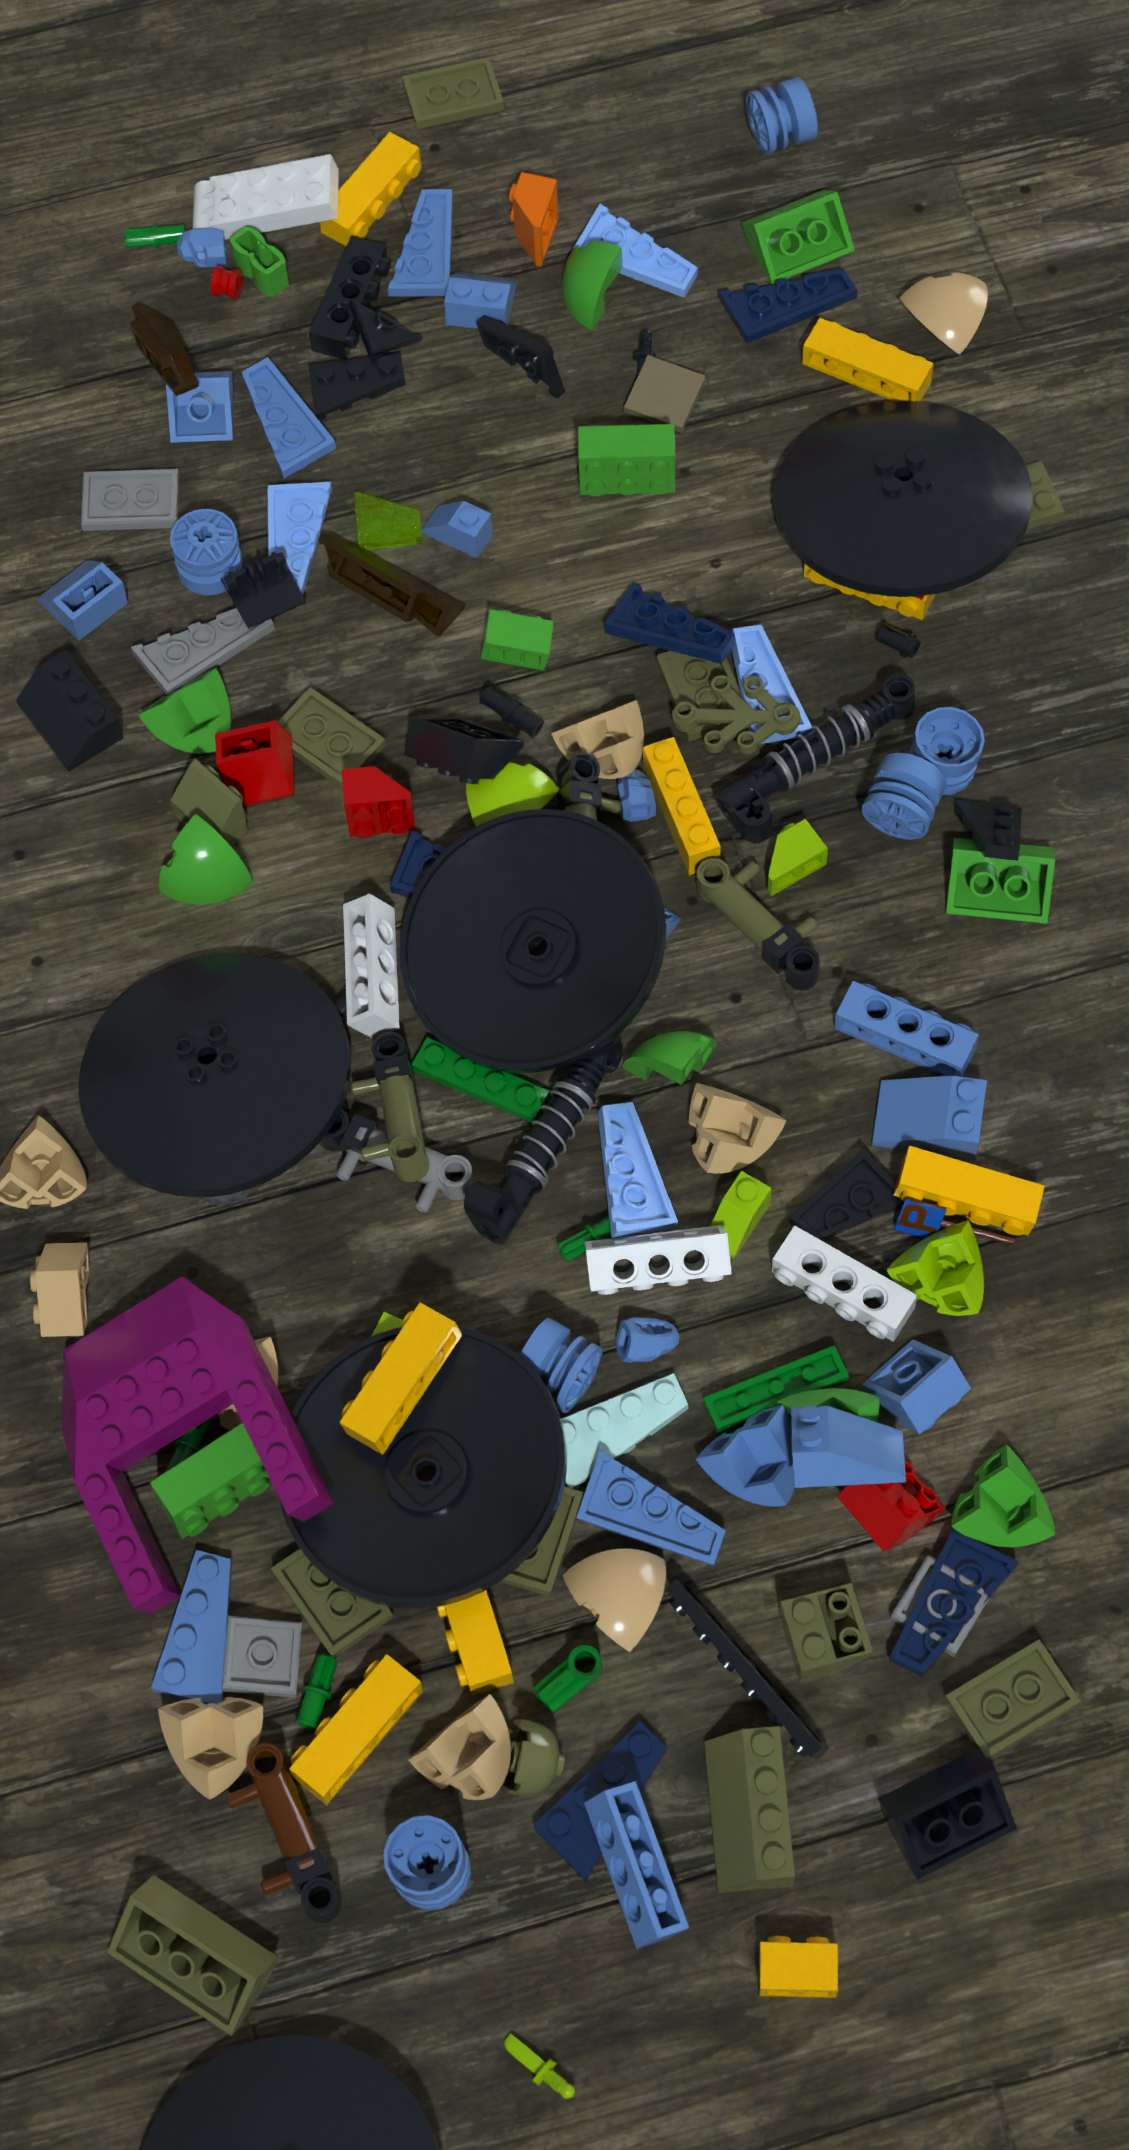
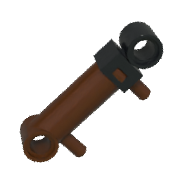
M258 1744L250 1750L246 1760L247 1769L253 1784L228 1794L226 1798L232 1809L256 1798L260 1799L288 1870L261 1881L260 1884L265 1895H269L294 1884L297 1893H301V1904L307 1916L317 1923L330 1922L337 1917L341 1909L339 1892L334 1883L330 1881L333 1880L283 1754L273 1744ZM269 1758L276 1761V1766L271 1772L261 1773L257 1771L259 1763L264 1759ZM325 1892L331 1895L330 1902L326 1907L318 1909L311 1906L312 1898L317 1893Z

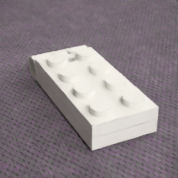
M328 154L210 177V181L197 182L194 186L192 229H220L224 231L225 239H230L229 237L245 226L252 227L259 233L338 219L339 169L332 155Z

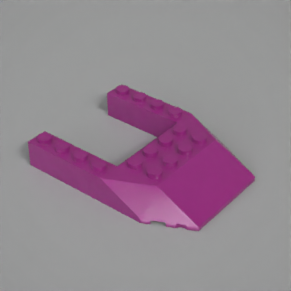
M184 1277L173 1281L63 1350L62 1431L74 1481L132 1608L150 1615L178 1599L181 1595L123 1472L234 1404L287 1515L304 1522L334 1504L244 1319Z

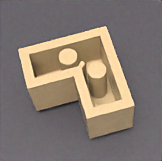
M88 1243L45 1244L41 1256L36 1257V1270L31 1271L30 1285L31 1291L37 1292L38 1303H34L33 1318L35 1324H40L41 1337L84 1336L88 1324L86 1286L90 1277Z

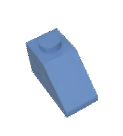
M465 501L437 506L422 528V533L477 559L493 536L491 513Z

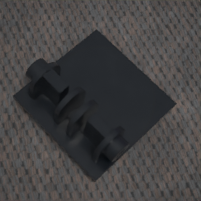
M274 551L270 556L261 559V561L256 559L252 565L247 563L245 568L243 567L235 572H227L228 576L220 579L248 629L306 603L305 598L285 565L287 562L282 552L276 554Z

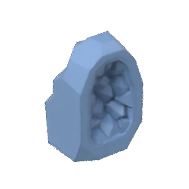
M216 228L191 229L180 235L177 241V251L182 259L187 262H193L198 267L227 266V249L223 230Z
M636 769L629 775L618 778V798L621 802L623 820L632 822L656 816V803L650 779L643 772Z
M633 1317L620 1323L616 1337L617 1354L623 1362H651L660 1355L671 1352L679 1344L680 1335L675 1326L667 1321L656 1318Z

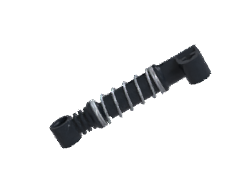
M902 674L892 675L884 681L882 689L864 699L863 702H852L842 707L843 718L827 716V723L819 728L813 725V731L806 736L798 734V741L791 745L783 743L784 749L778 753L773 751L767 753L762 758V763L714 792V799L721 812L746 841L751 843L766 841L773 832L771 807L766 798L778 791L786 792L793 788L794 784H800L802 776L805 774L814 775L816 767L820 765L829 766L831 758L834 756L843 757L847 748H858L860 742L866 743L869 741V739L873 738L874 732L878 728L883 727L891 722V720H903L910 717L915 710V684L913 680ZM752 808L753 817L749 818V809Z
M613 1039L600 1050L573 1063L566 1076L558 1079L553 1086V1090L550 1091L553 1098L548 1106H541L543 1114L539 1121H532L534 1129L529 1136H523L525 1144L522 1149L513 1152L516 1159L509 1160L505 1165L506 1167L503 1170L505 1177L498 1188L481 1181H476L469 1187L464 1199V1210L477 1232L493 1243L504 1245L533 1196L539 1194L548 1182V1171L554 1170L557 1167V1156L566 1152L565 1142L576 1136L574 1127L585 1121L582 1111H590L596 1101L594 1094L607 1073H613L618 1068L623 1056V1045L620 1041Z

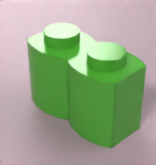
M245 226L229 237L235 267L242 269L244 276L253 279L255 286L260 292L274 297L289 286L284 256L278 249L266 244L263 236L256 229Z

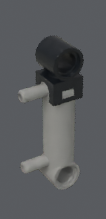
M341 1109L333 1125H338L341 1128L336 1132H327L320 1145L329 1151L342 1150V1155L345 1158L337 1172V1177L347 1181L357 1163L365 1165L367 1162L362 1158L361 1149L388 1142L387 1131L379 1129L377 1122L358 1114H354L349 1123L347 1113ZM425 1147L429 1171L426 1176L418 1180V1182L426 1185L415 1205L417 1210L424 1213L428 1212L438 1190L448 1199L457 1201L465 1198L469 1187L474 1183L472 1167L466 1158L459 1155L447 1156ZM390 1156L369 1160L371 1163L395 1172ZM453 1174L464 1176L463 1179L457 1182L448 1180L449 1176Z

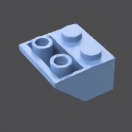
M87 560L37 598L38 602L78 641L128 604L123 582L102 562Z

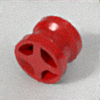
M216 265L211 279L212 296L228 295L230 299L238 300L243 287L242 269L235 268L231 271L226 270L224 266Z

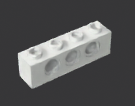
M367 894L343 904L347 1025L373 1039L381 1034L399 1029L395 908L375 896Z
M724 1225L584 1242L590 1290L597 1291L598 1294L602 1295L613 1294L619 1291L618 1288L631 1286L634 1290H647L653 1288V1284L667 1282L670 1286H681L689 1283V1279L703 1278V1281L714 1282L722 1280L724 1278L723 1275L732 1274L728 1235ZM697 1250L702 1253V1258L697 1263L689 1264L684 1261V1257L689 1251ZM655 1255L667 1257L666 1264L660 1268L651 1267L649 1261ZM620 1259H628L632 1262L631 1268L626 1272L616 1271L613 1268L614 1264Z
M797 1226L793 1227L773 1257L772 1272L780 1282L787 1286H793L794 1284L804 1290L805 1294L814 1302L819 1304L825 1302L834 1307L842 1318L848 1321L856 1320L867 1326V1330L877 1338L884 1339L886 1337L894 1342L915 1309L916 1294ZM813 1264L818 1266L820 1271L812 1274L806 1272L803 1267ZM837 1282H846L851 1288L847 1291H839L833 1285ZM869 1299H875L882 1306L872 1309L867 1307L864 1302Z

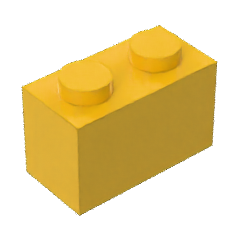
M771 1936L768 1937V1942H760L759 1996L837 1997L838 1944L829 1943V1939L825 1937L806 1938V1943H791L790 1937Z

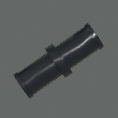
M491 685L485 689L480 697L479 703L500 715L504 723L507 725L512 723L531 738H535L544 725V720L539 719L523 708L520 701L517 699L511 700Z

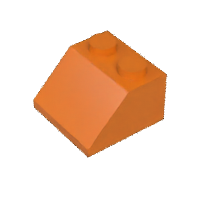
M521 172L518 183H513L510 190L509 201L513 202L510 220L515 224V236L534 264L542 267L559 220L557 179Z

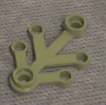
M719 675L711 681L712 693L715 697L722 698L732 709H700L690 702H681L672 712L674 726L682 732L694 730L699 725V722L730 723L721 731L712 730L706 733L704 736L705 748L710 753L721 752L725 744L739 735L737 737L739 751L743 754H752L757 750L758 745L774 733L780 735L793 733L801 721L799 709L790 703L779 704L764 690L763 680L757 676H751L744 681V691L748 698L756 699L765 710H753L731 688L730 679L727 676ZM719 685H726L723 689L716 688ZM751 686H758V687H759V688H757V689H755V690L749 689ZM752 724H764L754 733L751 731L743 732ZM715 739L719 740V742L716 744L709 743L710 741ZM748 740L752 741V743L749 745L742 744L743 742Z

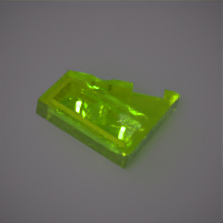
M354 492L360 548L371 550L423 544L419 510L361 492Z

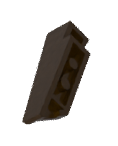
M138 304L131 306L136 320L129 324L138 349L175 396H179L199 386L174 320Z
M335 534L319 536V544L325 546L330 562L327 565L329 576L405 622H410L415 618L433 634L441 636L466 606V603Z

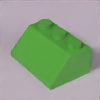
M822 190L742 222L751 253L770 284H774L776 280L789 278L855 251L836 191Z
M954 838L946 914L1047 924L1055 867V848L1020 844L1018 861L984 857L972 839Z

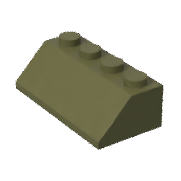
M780 1726L741 1729L705 1741L704 1747L718 1893L794 1887L795 1870Z
M155 1875L130 1896L107 1951L108 1954L231 2036L236 2032L267 1985L279 1958Z

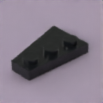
M485 315L476 322L485 347L511 366L518 363L527 372L528 378L537 384L540 380L543 381L550 388L549 394L556 399L565 392L553 357V349L546 341L535 339L522 330L518 331L500 320L496 321Z
M401 352L308 364L314 412L319 421L326 419V414L338 409L343 412L352 408V403L366 397L373 399L405 385Z
M955 800V815L962 817L964 828L973 832L972 840L984 857L1018 861L1022 807H1015L1014 804L1008 802L987 804Z
M863 1149L792 1213L788 1221L793 1227L797 1226L823 1241L902 1207L904 1202L901 1198L893 1196L896 1182Z

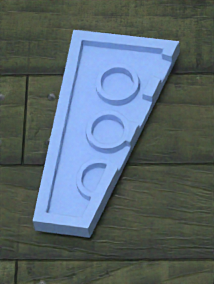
M599 204L574 246L575 248L579 245L582 248L586 247L591 241H603L622 247V269L619 271L620 274L685 298L698 275V267L669 248H661L654 243V238L646 233H638L630 227L628 221L621 217L617 219L608 213V208L602 204Z
M331 482L268 485L269 556L274 551L276 554L283 553L287 562L285 565L302 595H304L332 491Z
M762 625L733 628L732 632L735 633L736 644L732 648L742 699L753 710H765L756 699L748 698L744 691V681L751 676H757L763 680L764 690L779 704L790 703L795 705L800 711L801 721L793 733L788 735L774 733L761 744L798 738V734L802 736L809 734L812 726ZM751 686L749 689L755 690V689H757V688H759V687H758V686ZM752 724L748 727V730L754 733L764 724Z
M633 1102L602 1106L598 1111V1122L611 1237L618 1238L674 1229L678 1224V1220Z

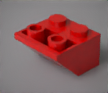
M276 720L215 734L216 765L222 782L227 787L231 785L238 790L243 797V807L295 796L292 736Z
M375 766L341 770L344 807L350 837L369 838L375 834L391 833L401 835L407 831H416L410 791Z
M906 1460V1482L847 1485L837 1496L883 1552L902 1545L946 1510L939 1502L937 1494L920 1480L915 1474L913 1466Z

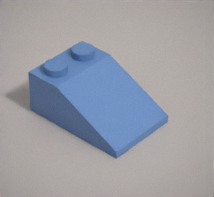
M959 1076L881 1080L872 1146L907 1150L909 1146H913L943 1156L976 1160L987 1080Z
M808 1405L791 1408L795 1488L906 1482L903 1431L830 1406Z

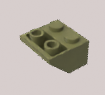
M197 759L192 761L171 798L174 816L182 824L186 825L197 814L214 828L230 846H233L248 833L245 819L247 814L243 810V797L238 790L231 785L229 787L224 785L218 773L211 766L207 765L204 767Z
M852 1583L780 1602L779 1615L800 1684L837 1674L873 1655V1649Z

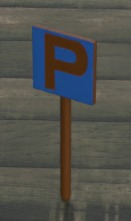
M905 1197L894 1230L927 1238L937 1233L940 1226L948 1228L957 1223L943 1220L946 1207ZM972 1227L976 1236L1011 1245L1016 1242L1012 1237Z

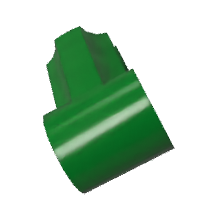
M578 1646L573 1649L568 1659L533 1687L535 1694L553 1715L588 1685L598 1682L603 1673L600 1654L592 1646ZM588 1657L596 1662L595 1668L589 1673H581L575 1668L577 1662L582 1658Z

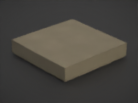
M648 355L626 401L624 412L655 424H674V431L683 433L706 382V376Z

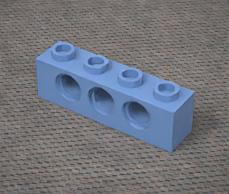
M852 981L835 1016L834 1029L943 1076L963 1077L977 1048L979 1034L974 1033L970 1027L959 1023L953 1024L942 1019L934 1011L920 1010L911 1006L905 999L900 997L892 998L879 992L876 987L866 983L859 984ZM878 1012L884 1017L875 1019L868 1014ZM911 1026L915 1031L905 1032L900 1027ZM934 1039L944 1040L947 1044L943 1046H938L933 1044L931 1041Z
M636 1781L605 1790L584 1802L636 1949L668 1939L688 1929L686 1917Z

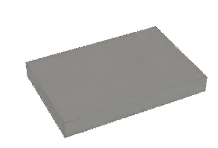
M178 469L83 472L82 530L173 528L176 521H178Z

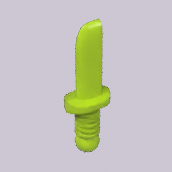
M511 2033L504 2041L505 2048L513 2057L536 2075L532 2081L537 2086L544 2081L554 2091L556 2090L557 2093H560L563 2098L570 2099L574 2096V2086L567 2083V2080L561 2077L560 2074L558 2075L555 2070H552L557 2064L555 2061L549 2059L546 2063Z

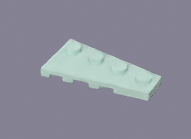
M674 1373L561 1419L567 1446L565 1484L568 1488L577 1490L583 1482L591 1477L600 1450L610 1455L613 1459H617L622 1454L625 1455L634 1449L636 1444L648 1435L652 1436L688 1410V1402Z

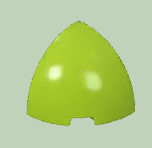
M511 762L494 779H480L479 784L466 783L467 801L476 827L510 813L542 809L559 790L557 785L531 764L521 766Z
M969 1220L945 1228L923 1239L901 1254L887 1269L888 1274L895 1283L916 1294L917 1300L921 1299L936 1306L938 1313L966 1316L978 1314L984 1294L983 1267L978 1244Z

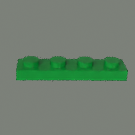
M428 1037L411 1065L412 1071L531 1124L532 1121L538 1119L542 1112L541 1106L545 1105L550 1097L549 1091L510 1073L477 1065L455 1054L444 1044Z
M834 1345L703 1397V1404L718 1434L745 1423L746 1418L778 1406L777 1401L785 1397L810 1390L833 1388L848 1382L849 1374Z

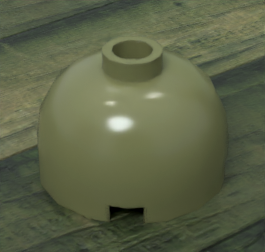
M515 1719L513 1723L517 1726L516 1731L508 1729L511 1758L506 1782L502 1784L501 1790L505 1794L534 1796L543 1793L552 1784L555 1776L562 1774L565 1758L564 1754L559 1753V1743L551 1730L533 1721Z

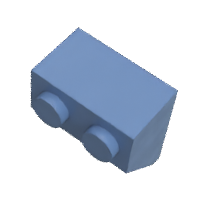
M455 272L449 277L444 300L446 325L478 329L476 322L485 315L496 321L500 320L508 326L517 287V279Z
M232 371L194 373L199 386L179 396H175L166 385L170 443L227 441L234 439Z
M914 1339L862 1384L867 1393L879 1397V1405L899 1425L919 1435L931 1428L945 1411L959 1403L961 1397L971 1389L952 1356Z

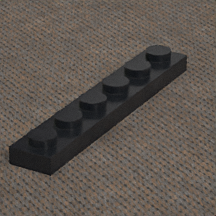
M675 1579L665 1588L672 1596L669 1600L671 1606L682 1617L687 1614L696 1625L692 1629L705 1644L713 1643L720 1652L716 1657L721 1664L731 1673L736 1670L744 1679L741 1686L746 1693L755 1701L760 1698L769 1708L765 1711V1714L773 1724L780 1726V1728L784 1726L793 1736L789 1740L792 1746L803 1757L809 1754L810 1757L820 1758L829 1749L826 1743L687 1583Z

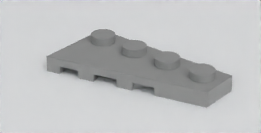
M235 608L216 615L215 620L205 624L197 622L189 625L188 630L171 636L168 633L159 636L157 641L145 646L142 643L131 647V651L168 696L181 689L184 684L215 669L275 630L274 622L269 619L248 629Z

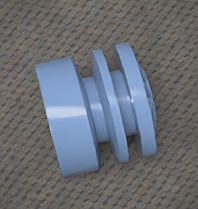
M800 77L779 82L776 86V93L771 87L767 86L763 87L761 92L759 90L748 92L746 96L747 116L754 139L763 154L769 155L775 153L776 149H786L788 139L793 145H800L816 139L818 124L814 104L809 90Z
M197 509L186 513L176 521L170 532V545L176 572L181 584L191 592L200 595H217L225 592L226 589L220 579L228 576L227 572L229 571L235 572L243 568L238 534L233 521L224 513L213 509Z
M954 707L936 708L927 712L918 721L909 754L927 760L943 772L947 780L943 795L956 794L964 790L973 780L985 742L983 729L976 718L964 710Z
M907 753L887 754L880 761L874 776V785L869 788L868 796L862 805V814L866 821L874 828L887 835L908 840L922 838L929 830L930 821L934 817L935 807L939 805L947 780L942 771L921 757Z
M546 1318L532 1333L519 1356L533 1368L543 1383L547 1384L546 1388L554 1402L556 1401L557 1409L567 1413L590 1387L596 1375L603 1350L602 1347L595 1343H591L587 1347V1339L583 1336H579L568 1346L571 1335L570 1329L551 1318Z
M429 1815L412 1817L399 1824L388 1837L384 1849V1867L400 1896L410 1905L423 1910L443 1909L455 1903L466 1891L471 1877V1860L456 1830L447 1822ZM433 1861L435 1863V1866H433L434 1872L427 1874L425 1871L427 1863Z

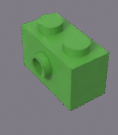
M490 609L485 624L480 659L544 671L550 653L554 621L545 620L540 616H524L513 614L508 610Z

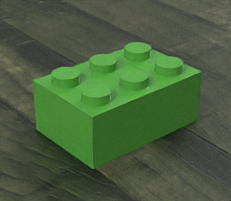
M674 424L578 426L580 495L622 494L629 496L644 493L656 495L675 493Z
M241 1423L151 1481L150 1485L159 1506L181 1539H184L188 1535L193 1537L203 1532L208 1527V1522L219 1515L224 1517L235 1511L239 1506V1502L248 1496L255 1497L263 1493L269 1487L271 1480L243 1423Z

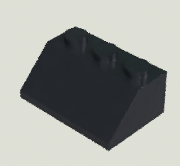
M66 650L40 665L16 699L17 705L68 772L123 739L117 716Z
M410 717L404 756L417 760L416 765L420 767H437L439 774L447 776L459 775V781L479 784L480 779H494L523 748L524 740L461 718Z
M977 1748L877 1798L888 1828L917 1880L1017 1829L996 1769Z

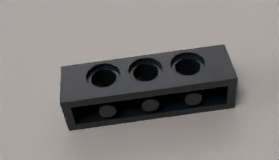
M351 236L309 330L312 352L345 360L348 358L351 349H356L359 341V330L348 303L352 299H358L360 304L370 309L372 301L378 299L380 282L382 277H387L391 266V260L387 258L386 245Z

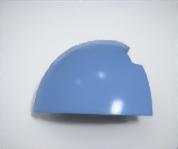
M783 1405L766 1409L746 1418V1423L742 1428L737 1429L734 1433H722L696 1458L703 1470L717 1484L748 1502L763 1506H786L793 1494L795 1482L792 1458V1424Z

